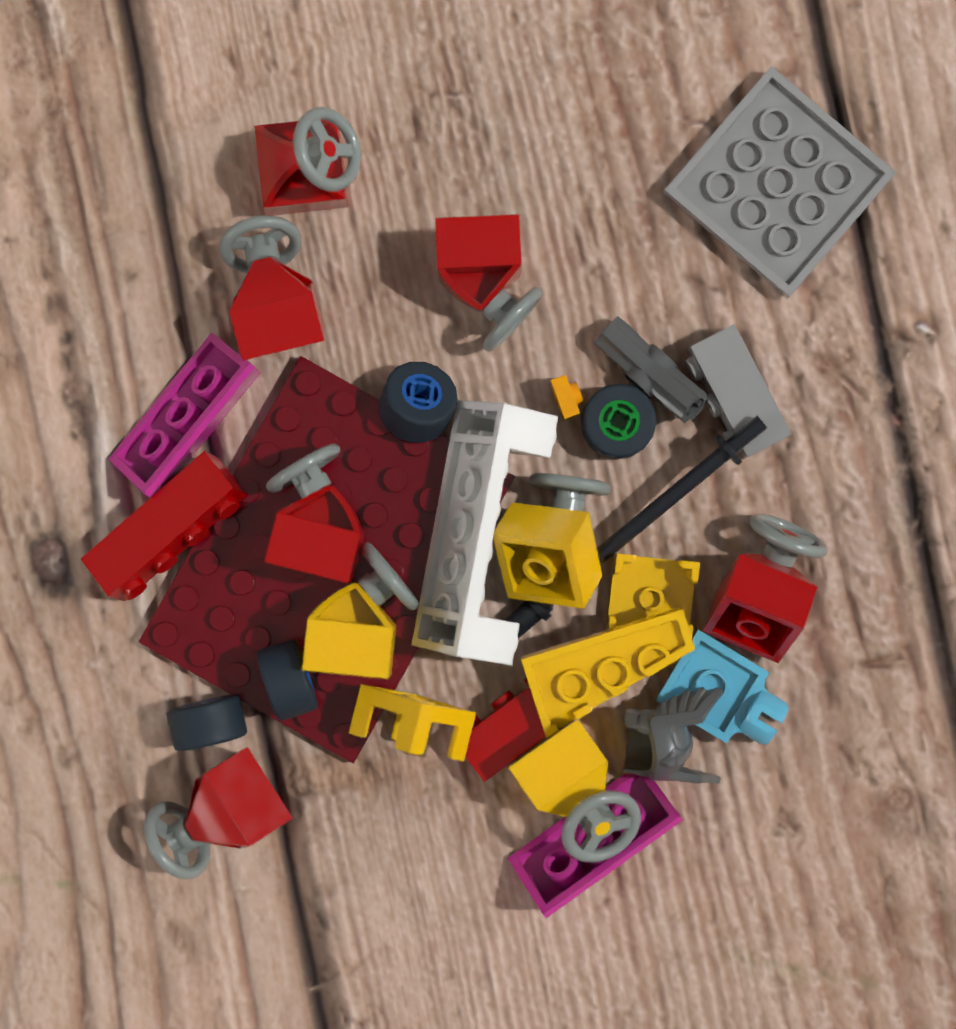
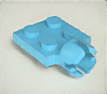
M697 630L692 639L695 650L680 658L657 696L656 701L659 703L667 702L670 698L679 696L685 690L692 692L702 687L706 690L719 687L723 691L722 696L710 710L704 722L695 725L726 744L736 732L743 733L759 744H768L778 731L758 719L761 712L783 724L789 710L785 701L768 692L764 687L765 680L770 672L702 631Z

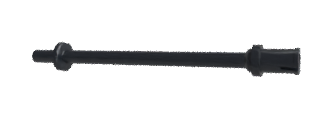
M758 416L754 417L727 441L720 434L715 436V440L719 445L716 450L597 547L600 566L729 459L736 465L741 464L742 461L737 456V453L767 429L763 421ZM525 601L502 620L519 623L517 636L520 638L540 620L547 621L552 617L553 604Z

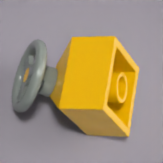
M533 473L529 477V482L532 485L555 490L554 496H551L550 507L512 502L494 530L493 541L507 597L585 609L602 578L590 514L583 511L585 494L606 496L611 493V486L608 483L587 478L550 473Z
M363 543L361 545V552L375 571L371 574L367 572L358 580L359 583H352L337 591L309 616L302 670L386 679L392 675L397 625L380 605L394 594L409 610H415L418 607V601L403 580L371 543Z
M578 719L509 767V770L537 810L567 817L562 828V842L565 850L573 858L583 862L604 861L622 852L635 838L641 822L639 806L626 793L605 791L608 761ZM607 804L621 805L626 809L627 814L614 816ZM578 823L587 835L581 846H578L574 836ZM625 829L614 842L596 849L600 841L609 836L612 831Z

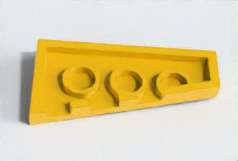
M681 606L521 656L546 739L573 720L580 719L590 713L593 708L611 697L615 698L628 690V687L646 676L650 677L695 650V646Z

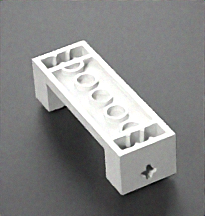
M457 401L411 645L457 657L512 665L514 652L518 645L519 623L479 615L480 604L485 595L484 583L488 562L493 552L492 540L496 520L500 514L503 481L508 472V455L517 454L551 458L552 447L556 441L558 416L505 403Z

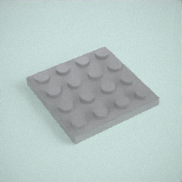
M771 66L663 193L788 299L897 172Z

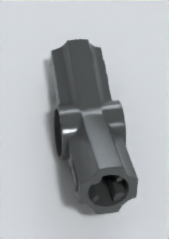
M619 316L594 341V344L624 371V376L634 387L647 395L649 399L654 397L664 408H667L669 412L673 413L683 423L694 419L703 410V406L708 399L707 394L682 374L668 355L654 344L649 345Z

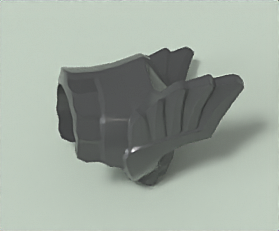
M702 687L692 692L685 690L679 696H673L667 702H661L657 709L639 710L628 708L624 717V725L627 726L624 773L648 777L651 781H679L693 784L720 783L721 777L718 775L684 767V764L690 757L693 749V738L687 726L704 722L710 710L722 696V689L717 687L706 690Z

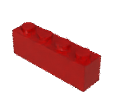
M203 451L81 558V561L108 597L121 601L132 600L145 591L147 588L146 583L157 573H163L172 568L178 561L177 556L188 546H195L202 542L209 534L208 529L218 520H223L233 515L240 507L239 502L248 494L220 458Z
M527 677L523 679L527 686L513 695L508 690L490 703L494 710L480 720L478 715H475L465 757L484 782L546 737Z

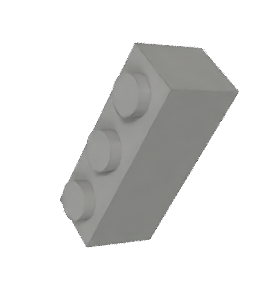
M735 324L689 347L687 350L689 358L685 359V364L695 382L702 380L708 392V399L705 403L714 418L721 417L727 431L722 433L724 440L727 441L756 416L767 426L765 431L738 452L742 460L792 435Z

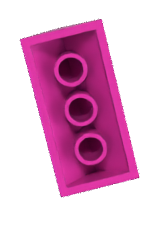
M211 332L108 460L145 495L151 498L182 471L261 372L247 360L242 361L240 354Z
M625 773L605 788V791H620L631 796L637 802L641 813V822L635 838L616 856L600 862H583L573 858L565 850L562 842V828L567 818L564 817L508 857L509 862L545 918L551 916L683 821L655 781L637 774ZM613 803L607 804L614 816L627 814L623 806ZM578 823L574 836L578 846H581L587 835ZM625 829L612 831L609 836L600 841L596 849L614 842Z

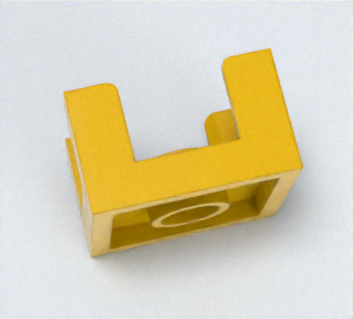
M619 553L614 554L606 630L682 606L692 637L693 625L690 624L694 585L698 583L700 563Z
M361 684L349 734L366 738L373 709L376 706L397 713L391 734V739L396 741V749L410 754L422 755L425 751L432 722L453 725L454 728L447 757L452 760L464 761L476 712L414 693Z

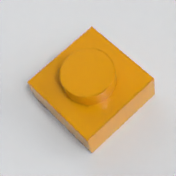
M566 375L550 380L549 385L562 421L578 417L580 415L578 407L584 405V401L577 382L569 384Z

